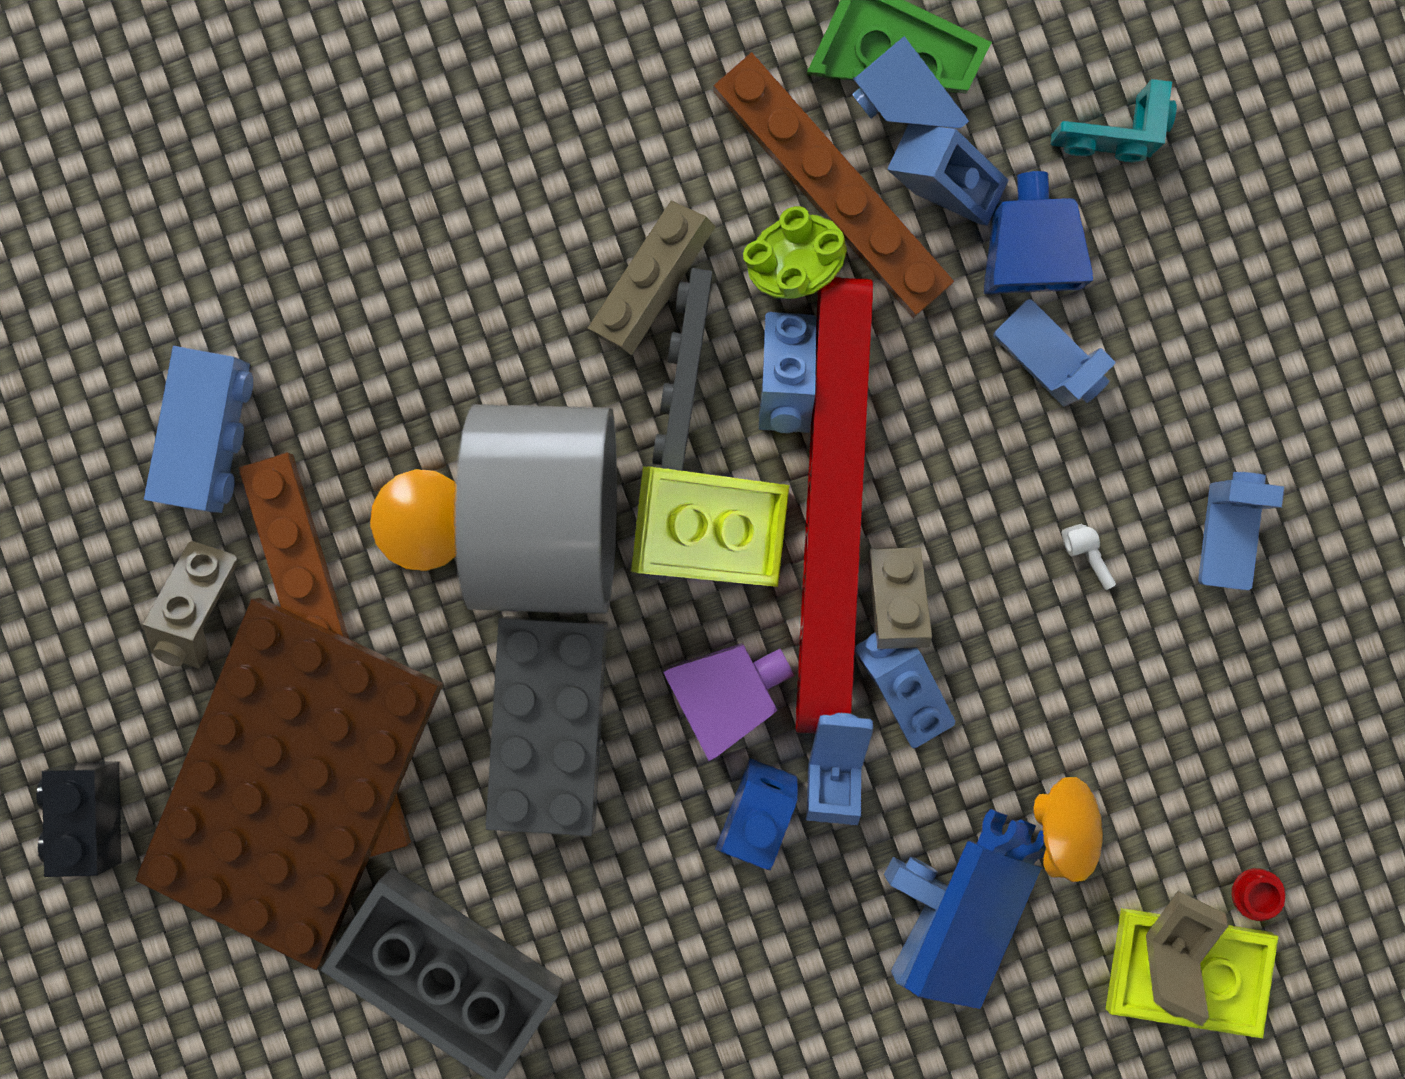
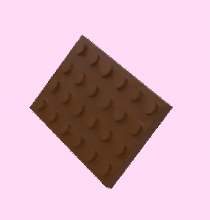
M262 598L251 599L135 881L314 970H318L327 959L444 683Z

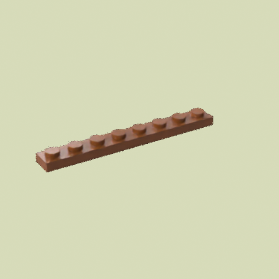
M284 453L239 467L238 469L281 608L349 639L293 454ZM397 794L370 857L408 846L411 843Z

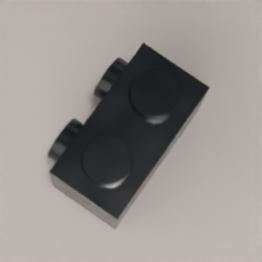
M119 761L73 762L43 770L42 779L37 786L36 799L39 808L43 810V831L38 840V856L44 862V877L97 876L121 864Z

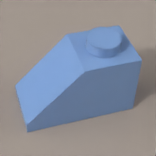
M905 36L854 78L860 88L852 95L871 119L880 113L886 121L952 128H962L969 122Z
M911 123L908 124L887 169L914 194L971 221L988 226L1009 181L957 129Z

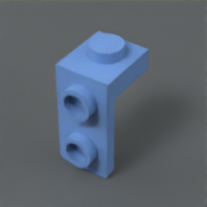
M1031 299L1026 300L993 334L994 338L1063 407L1078 401L1080 398L1088 403L1110 382L1104 374L1116 362L1102 348L1087 355Z
M768 312L765 316L759 430H772L780 433H809L815 400L816 317L810 314Z
M1233 472L1232 480L1210 483L1198 582L1201 585L1239 590H1250L1252 588L1262 509L1282 508L1284 486L1265 484L1266 475L1249 472Z
M875 632L868 639L855 646V653L880 689L912 748L921 746L955 725V719L917 647L877 649Z
M849 713L821 715L819 717L808 763L807 821L858 825L861 817V769L873 732L872 720L858 718Z
M893 857L884 873L890 886L925 904L891 970L896 983L902 987L905 986L948 887L946 884L935 879L938 871L914 857H910L907 864Z

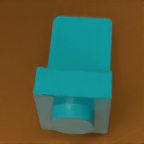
M1151 79L1137 94L1133 129L1063 121L1052 133L1050 145L1064 147L1065 153L1074 156H1089L1095 154V151L1115 153V158L1124 162H1141L1146 160L1147 157L1150 158L1165 144L1166 132L1171 131L1175 121L1177 104L1175 100H1170L1172 81Z

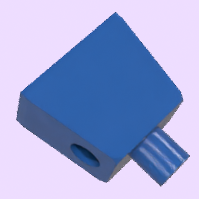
M1031 171L1017 175L1018 200L1002 202L993 214L984 294L1081 290L1093 281V271L1078 203L1072 198L1049 199L1048 172Z
M749 758L715 850L771 871L797 803V776ZM764 783H768V784L774 785V786L778 787V788L781 789V790L772 788V787H770V786H768V785H766V784H764Z

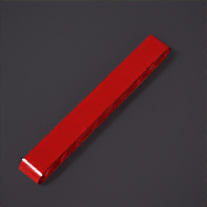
M834 277L829 284L818 290L815 400L810 429L796 697V733L816 734L821 715L851 714L873 302L872 279Z

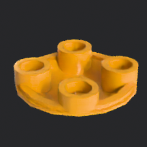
M415 469L396 475L381 488L372 504L370 527L376 545L388 560L405 569L428 571L445 566L456 557L455 481L437 471Z
M1064 777L1051 788L1049 794H1039L1034 802L1035 818L1043 826V837L1046 847L1043 859L1044 867L1047 874L1051 877L1066 878L1071 882L1085 881L1095 871L1101 856L1103 841L1101 814L1096 798L1088 785L1077 777Z

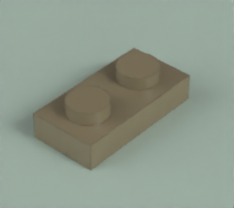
M921 547L870 549L868 564L877 649L930 647L932 633Z

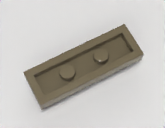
M671 200L588 326V329L599 338L632 355L716 226L707 216Z

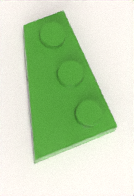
M840 0L808 68L807 76L855 81L854 78L905 36L947 92L966 94L992 42L905 0Z

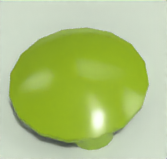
M794 206L786 209L780 215L779 221L762 231L755 241L745 247L743 258L748 268L749 278L760 292L774 298L796 299L813 294L829 284L843 267L847 248L843 232L833 221L818 215H809L806 208Z

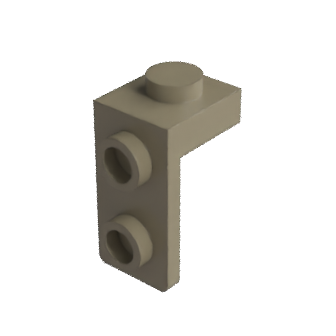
M195 541L187 544L142 624L151 653L158 660L171 666L178 667L186 664L201 668L209 652L203 627L237 566V558L234 554Z
M1177 891L1146 934L1153 1000L1155 1004L1168 1014L1178 1018L1183 1017L1202 1026L1209 1018L1200 963L1227 929L1228 923L1226 913L1180 891Z

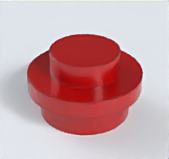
M1252 868L1242 872L1234 881L1231 892L1232 901L1236 909L1242 915L1254 921H1266L1275 917L1281 912L1285 904L1286 896L1283 883L1275 874L1262 868Z

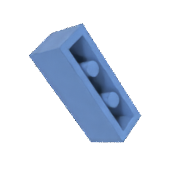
M173 346L144 500L201 511L223 512L224 504L229 503L234 491V475L230 473L233 453L239 452L244 437L243 424L239 423L243 402L247 403L253 390V375L249 372V363L232 356Z

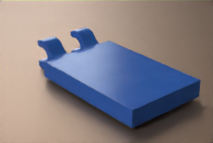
M993 809L987 812L983 819L982 833L978 842L975 843L968 840L905 983L904 987L920 998L981 1009L1042 869L1035 862L1044 857L1046 850L1043 830H1040L1035 843H1031V836L1035 831L1036 825L1021 819L1018 822L1011 820L1007 831L1003 834L1002 828L1006 822L1007 815Z

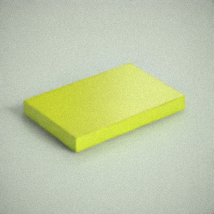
M643 466L631 572L778 587L790 485Z
M1121 908L1105 1008L1110 1014L1263 1039L1279 936L1268 931L1228 925L1227 929L1200 963L1209 1018L1200 1026L1183 1017L1178 1018L1168 1014L1155 1004L1153 1000L1146 934L1161 914Z

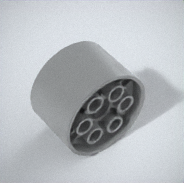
M473 405L466 417L461 438L455 506L457 568L461 593L466 607L469 610L606 614L610 605L613 585L617 523V444L613 409L605 407Z

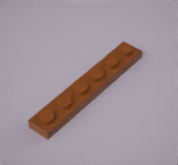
M752 52L713 85L715 95L821 215L833 221L843 232L845 242L912 318L916 317L954 283V280Z

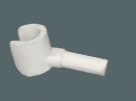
M1083 524L1063 529L1062 538L1068 554L1075 556L1085 553L1103 588L1107 590L1114 587L1116 583L1098 550L1100 548V539L1097 532Z

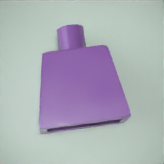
M743 643L665 668L663 672L709 761L719 756L772 716L777 709L767 690L794 676L781 649L752 662Z

